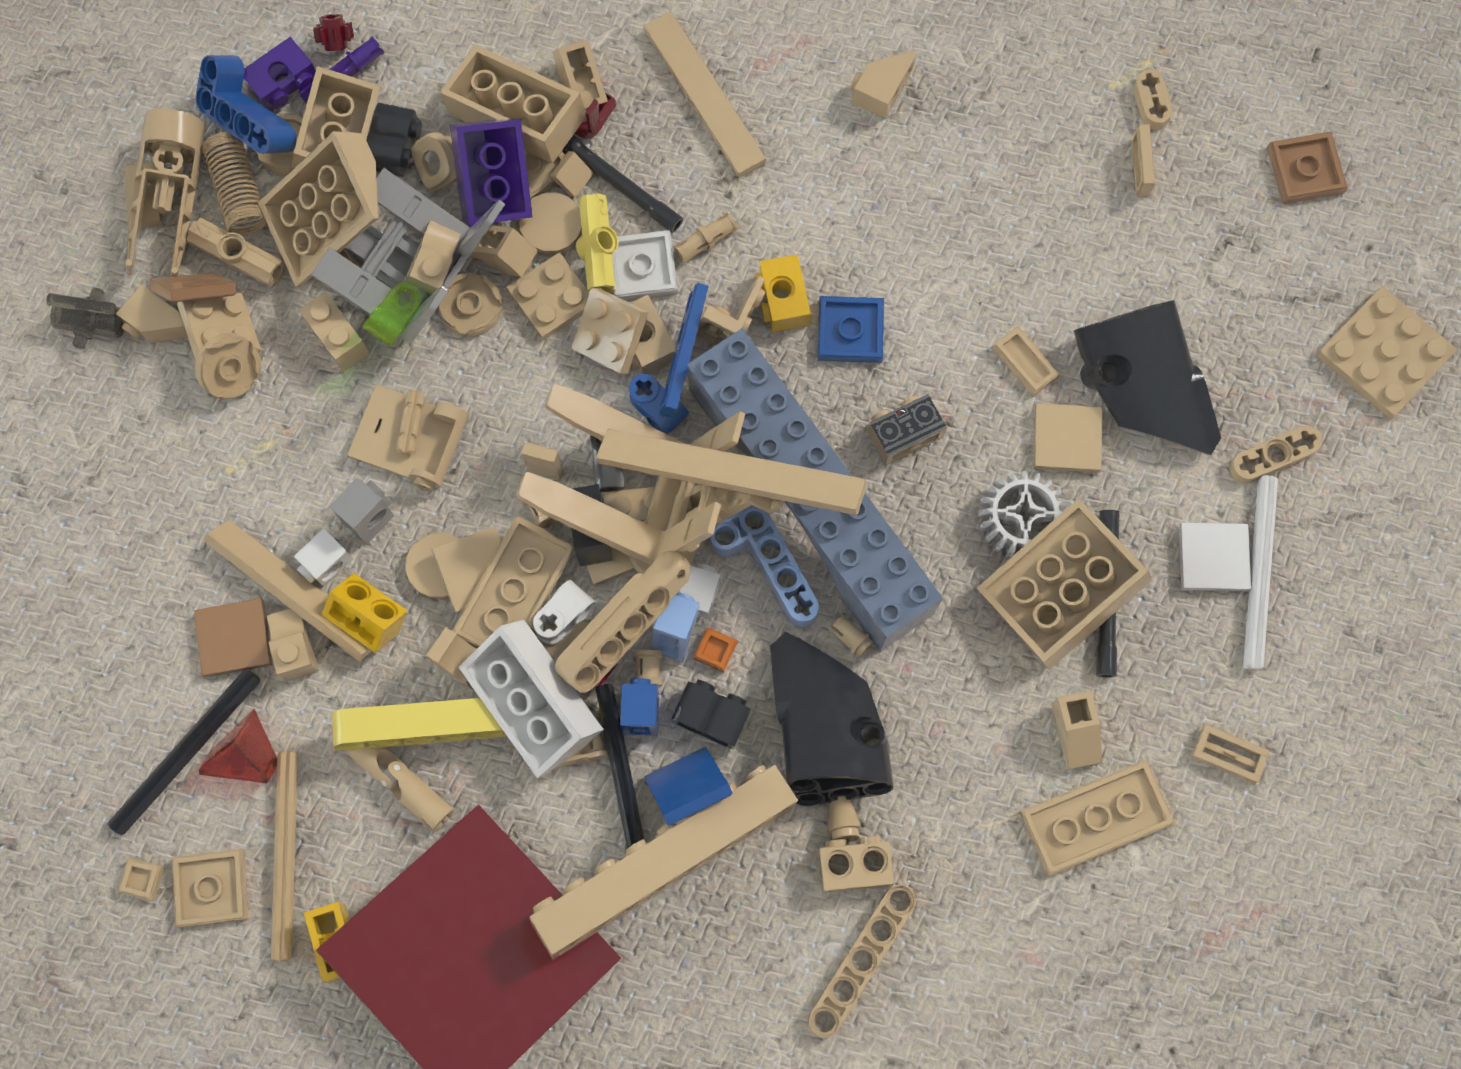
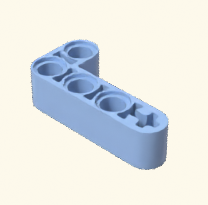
M751 505L749 508H745L715 527L714 534L710 537V546L716 555L730 557L749 548L792 625L798 628H806L815 622L818 614V601L767 512ZM755 517L763 522V526L760 529L751 530L745 523L749 518ZM721 533H729L734 537V541L730 545L725 546L719 544L716 538ZM766 546H774L779 550L780 554L776 558L768 559L762 555L761 551ZM788 574L793 576L796 583L790 588H784L779 585L777 579L781 575ZM798 593V600L802 607H810L808 616H805L802 612L796 614L798 604L794 597Z

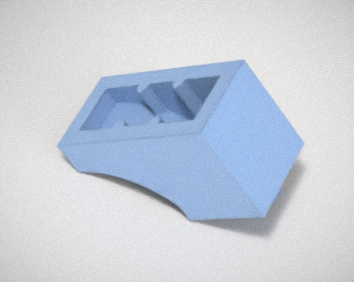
M679 592L670 600L668 607L656 619L653 627L652 650L662 651L663 656L684 663L698 617L699 602H696L693 597Z

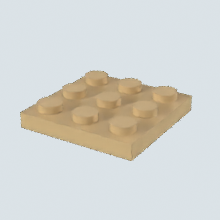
M1382 285L1316 356L1391 420L1450 359L1457 349Z

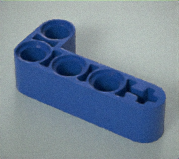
M236 55L205 56L201 62L196 90V105L201 114L258 153L292 152L296 146L294 128L241 92L244 80V64L242 60Z

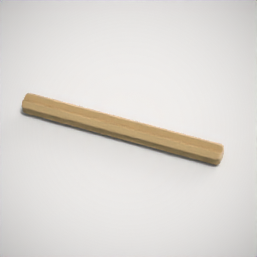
M283 751L277 755L271 959L273 961H288L292 958L298 755L293 751Z

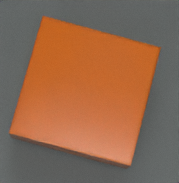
M707 627L693 659L724 673L738 640Z

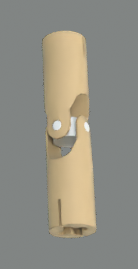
M387 747L344 750L384 788L391 791L393 796L433 833L439 830L452 816L454 809L421 778L410 771ZM378 764L388 765V769L383 773Z

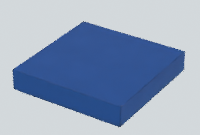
M819 296L817 361L882 363L884 298Z

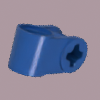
M637 375L630 382V403L647 419L653 428L668 435L689 415L688 410L679 401L678 408L672 417L661 415L659 409L665 388L651 375ZM641 389L642 391H646L647 389H649L650 396L642 394L639 397L638 390Z

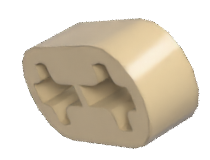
M1146 69L1138 75L1133 86L1134 94L1143 124H1150V129L1159 130L1168 124L1173 113L1172 104L1163 75L1157 70ZM1145 81H1148L1150 85H1155L1152 95L1149 87L1143 86ZM1154 104L1156 111L1163 113L1161 118H1158L1156 114H1151Z

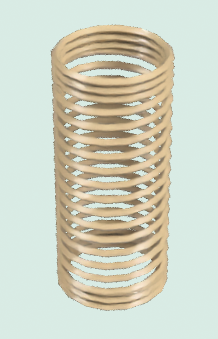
M221 132L208 137L202 143L201 149L227 231L229 233L249 235L261 230L267 222L258 204L261 198L243 142L229 132ZM228 142H236V143H238L237 145H235V144L224 145V146L218 147V148H216L215 150L209 152V151H210L212 148H214L215 146L220 145V144H223V143H228ZM233 147V148H231V149H229V150H225V151H222V152H217L218 150H221V149H224V148ZM232 157H238L236 159L229 160L226 162H220L222 160L230 159ZM234 162H239V163H237V164H235V165H230V166H227V167H221V166L226 165V164H230V163H234ZM235 167H240V168H238V169H236V170H232V171H229V172H223V171H225V170H227V169H232V168H235ZM237 172H242V173L237 174V175H233V176H230V177H225L226 175H229V174H233V173H237ZM243 177V178H241V179H239V180H235V181H231V182H226V181L231 180V179H234V178ZM244 182V183H242V184H240V185L228 187V186H230V185H232V184H235V183ZM246 187V188H244V189H242V190L229 192V191L234 190V189H237V188ZM247 192L243 195L233 196L239 193ZM249 197V198L244 199V200L235 201V200L240 199V198ZM250 202V203H248V204H246V205L236 206V205H239V204H242V203ZM251 216H257V217L252 218V219H250V220L237 221V220H239V219H244V218H248V217H251ZM260 217H262L258 222H256V223H254V224H251V225H247V226H232V225H231V224H246V223H250V222H253V221L259 219Z

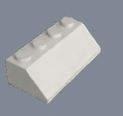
M523 619L498 627L458 668L534 775L540 778L582 750L604 729L575 689L557 675L555 671L556 663Z

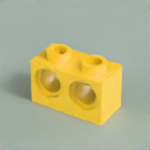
M353 573L330 591L322 616L376 653L399 634L408 610Z

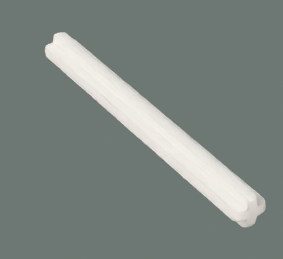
M1269 475L1261 476L1258 479L1250 573L1251 590L1249 591L1243 660L1244 668L1249 670H1260L1264 667L1278 489L1277 477Z

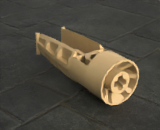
M158 108L149 110L145 114L130 208L127 260L125 262L128 276H132L134 271L147 183L155 184L152 210L158 211L159 214L172 212L175 188L183 189L171 268V277L178 276L193 213L202 154L201 146L205 134L204 122L187 112ZM146 153L153 157L154 169L144 168ZM165 163H172V168H164ZM183 163H193L191 179L187 175H183Z

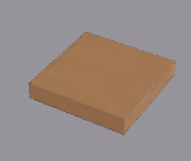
M1332 132L1273 141L1267 146L1283 204L1344 194L1347 191L1348 187Z
M213 272L149 279L150 290L171 302L227 297L236 294L235 282Z
M262 598L194 610L203 677L272 666L265 605Z

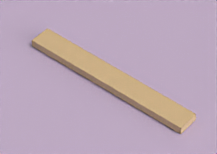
M607 429L596 456L598 463L852 515H858L867 488V481L864 478Z

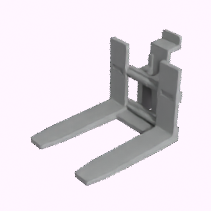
M383 168L377 177L378 205L393 214L395 218L384 234L369 226L344 248L364 261L361 268L329 247L311 276L411 343L435 312L448 292V287L492 225L505 203L498 200L472 227H469ZM430 220L461 234L443 285L433 294L404 282L419 246L417 242L404 233L410 226L423 235Z

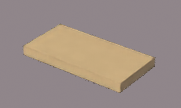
M516 515L452 631L470 645L478 648L501 625L524 619L532 630L534 617L546 604L575 550L574 545Z
M1147 760L1138 762L1019 812L1047 877L1176 824Z

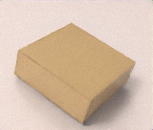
M568 151L550 176L570 197L576 198L594 173L575 152Z
M128 858L117 892L154 901L165 866Z

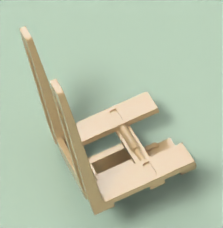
M554 384L550 388L545 408L572 426L603 441L607 429L686 444L588 395L559 384ZM737 412L688 445L725 452L738 444L745 413ZM530 472L522 475L516 494L517 498L544 515L648 565H651L666 551L674 550L682 553L686 550L692 552L698 549L700 542L713 536L715 527L745 508H749L751 505L769 514L779 510L783 505L782 500L703 484L694 486L693 482L658 476L645 523L559 482ZM691 504L696 505L698 507L693 509Z

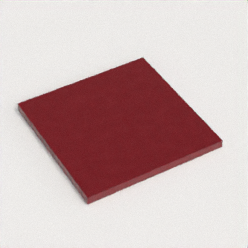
M479 804L316 950L422 1069H509L621 959L597 932L552 960L532 926L530 916L534 914L533 907L548 897H552L555 901L563 895Z

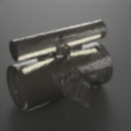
M92 288L90 295L85 298L54 293L47 295L46 303L48 306H52L50 314L52 327L54 329L73 331L75 337L72 345L78 349H85L88 340L92 339L93 335L120 338L124 333V330L121 328L124 322L116 314L120 307H116L113 302L102 301L105 292L100 288Z

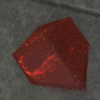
M255 709L249 712L210 750L199 768V775L266 784L269 782L277 767V756Z

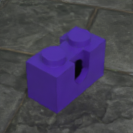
M290 36L244 68L243 81L258 102L272 112L285 106L289 101L290 94L298 89L302 90L314 80L316 70L310 59ZM287 76L285 80L277 82L279 78Z

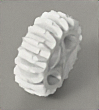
M1022 471L1019 480L1013 472L1008 474L1007 482L999 477L995 482L996 487L989 486L986 490L988 497H982L980 505L985 509L979 510L978 518L987 521L981 523L979 528L981 531H991L985 540L987 543L995 539L998 541L994 548L996 552L1001 551L1003 546L1008 549L1006 553L1007 558H1011L1015 551L1018 552L1032 540L1029 539L1032 526H1040L1042 522L1050 524L1063 513L1062 510L1068 505L1067 501H1057V498L1062 493L1061 489H1056L1053 492L1050 491L1049 488L1053 483L1052 480H1047L1044 485L1039 483L1041 478L1039 473H1036L1032 480L1028 479L1027 471ZM1018 493L1016 505L1006 506L1005 509H998V503L1004 497ZM1031 495L1039 499L1045 507L1035 505ZM1022 505L1025 516L1029 517L1025 526L1022 515L1018 514ZM1001 523L1013 527L1016 537L1009 534Z

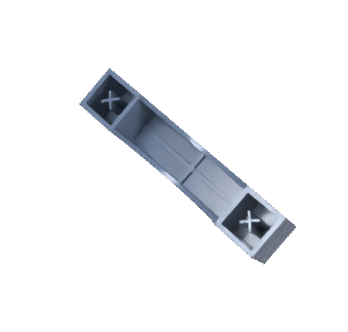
M743 328L687 364L689 391L715 427L739 411L745 413L738 444L735 446L746 456L852 476ZM866 493L864 494L858 515L784 501L819 553L835 583L841 600L865 633L870 634V639L874 641L873 644L879 652L885 650L935 614L943 597Z

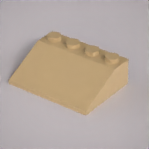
M333 131L258 202L296 287H301L312 278L311 274L329 247L340 253L379 219L376 161L363 133Z
M1077 499L980 584L977 590L1047 669L1050 670L1149 584L1152 579L1149 570L1080 499Z

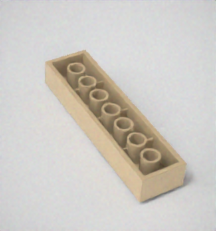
M761 765L746 775L747 779L743 781V785L738 788L734 783L729 785L733 793L731 796L684 818L685 821L678 825L676 823L664 825L656 831L657 835L654 836L655 839L651 842L646 843L642 839L626 849L627 853L622 860L616 863L612 858L595 869L596 872L593 878L585 882L583 877L567 885L564 888V896L555 901L552 897H548L533 907L534 914L530 916V921L552 960L791 811L798 799L777 766L773 765L766 769L764 765Z

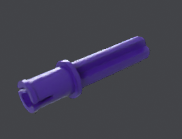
M371 36L369 40L353 52L347 51V56L329 70L351 77L357 72L362 74L364 72L363 68L380 55H383L384 51L379 47L380 45L374 37ZM313 81L299 92L306 104Z

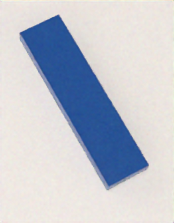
M697 283L689 293L659 409L661 415L672 417L678 408L687 373V364L692 354L708 285Z

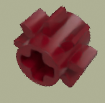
M328 14L319 17L320 24H316V27L313 28L315 43H322L325 51H340L348 48L347 41H351V38H354L352 22L345 23L342 14Z

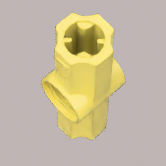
M598 193L584 195L579 198L582 236L576 242V250L580 258L585 262L587 290L590 293L591 288H600L608 293L616 291L612 253L618 248V237L609 226L606 195Z

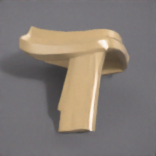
M432 132L414 143L412 158L428 192H438L457 180L451 136H443L440 132ZM430 150L436 152L440 159V169L436 175H431L425 159L426 154Z

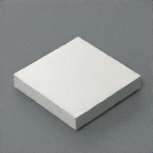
M670 230L617 236L619 245L617 250L612 253L616 291L613 292L614 296L622 300L639 299L646 295L656 297L678 294Z
M1181 523L1179 525L1181 590L1240 592L1251 590L1248 524Z

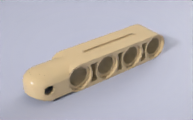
M674 550L666 551L644 573L634 575L561 653L555 664L557 675L579 692H587L593 689L666 610L670 600L688 582L690 564L682 553ZM683 570V576L678 578V573Z

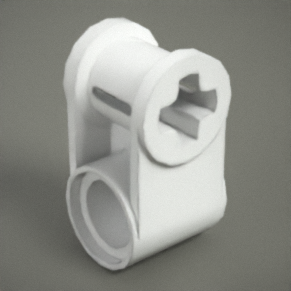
M572 580L566 581L534 617L533 626L538 639L545 645L560 643L577 624L582 622L591 613L596 602ZM546 622L550 625L555 622L556 630L547 629L545 631L543 625Z

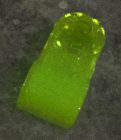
M409 282L397 284L382 303L378 304L362 328L390 347L421 301L419 289ZM404 292H407L410 295L408 301L411 305L409 303L403 306L399 305L400 297L396 293L402 295Z

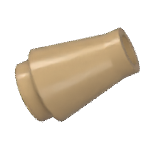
M844 796L838 797V800L829 803L828 834L832 836V840L846 839V843L858 840L860 838L859 831L862 827L852 801L846 800Z

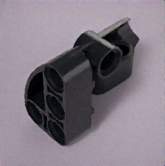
M1175 300L1147 306L1073 330L1081 359L1084 360V365L1080 372L1081 380L1087 388L1098 391L1119 427L1159 437L1206 455H1212L1221 440V434L1204 375L1200 368L1192 363ZM1100 367L1103 370V379H1101L1099 376Z
M785 631L770 645L776 712L778 721L782 725L787 784L798 799L796 804L800 806H815L831 803L838 800V797L841 796L846 797V800H853L891 792L894 786L889 755L890 745L867 681L833 657ZM870 739H879V741L873 745H866V742Z

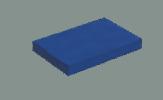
M706 747L644 776L667 825H672L733 794L727 780Z

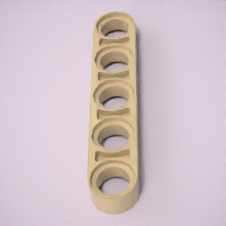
M895 885L884 894L808 1017V1025L816 1036L829 1038L839 1030L916 905V896L908 886ZM903 891L908 895L910 903L906 910L897 911L891 906L890 897L893 892ZM878 920L887 922L891 928L890 937L885 941H878L872 936L871 927ZM859 950L867 951L872 957V965L866 971H859L853 966V955ZM841 980L848 981L853 987L852 997L845 1002L837 1000L833 994L834 985ZM828 1011L833 1015L834 1026L830 1031L821 1032L815 1027L814 1018L818 1012Z

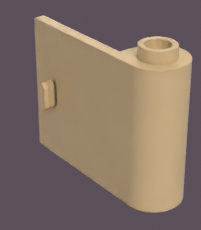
M376 384L347 457L413 480V485L420 489L432 491L433 487L440 488L469 414L452 404L439 402L436 406L424 401L423 408H420L422 416L418 436L414 438L416 440L415 452L413 455L401 454L397 452L396 446L398 437H401L399 431L404 407H407L405 403L406 394Z

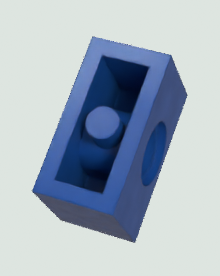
M633 678L630 679V684H622L620 726L624 735L658 736L660 695L657 684H651L650 679Z

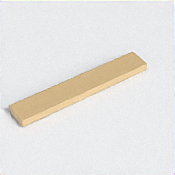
M669 11L645 24V33L738 178L766 164L764 154L672 12Z
M228 520L207 533L204 541L206 544L358 662L372 652L322 616L328 598L324 592L232 521Z

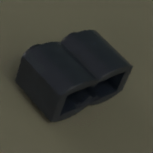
M377 103L371 121L370 132L366 139L376 161L377 172H381L385 168L392 174L403 177L406 168H411L413 163L411 147L414 139H419L422 130V122L419 121L415 110Z
M697 679L696 683L688 681L671 718V722L734 750L751 711L749 707L745 706L747 701L731 693H728L727 697L721 696L714 692L716 687L699 679Z

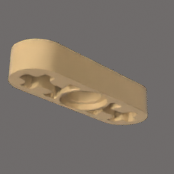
M1305 425L1237 454L1230 463V473L1240 483L1253 482L1263 475L1272 474L1313 456L1322 446V435L1312 426ZM1302 437L1304 439H1311L1312 443L1309 446L1302 445L1293 451L1292 445L1296 444ZM1269 447H1279L1284 453V460L1279 463L1272 461L1267 454ZM1259 458L1261 462L1253 467L1250 473L1248 470L1242 471L1239 467L1243 461L1249 464Z

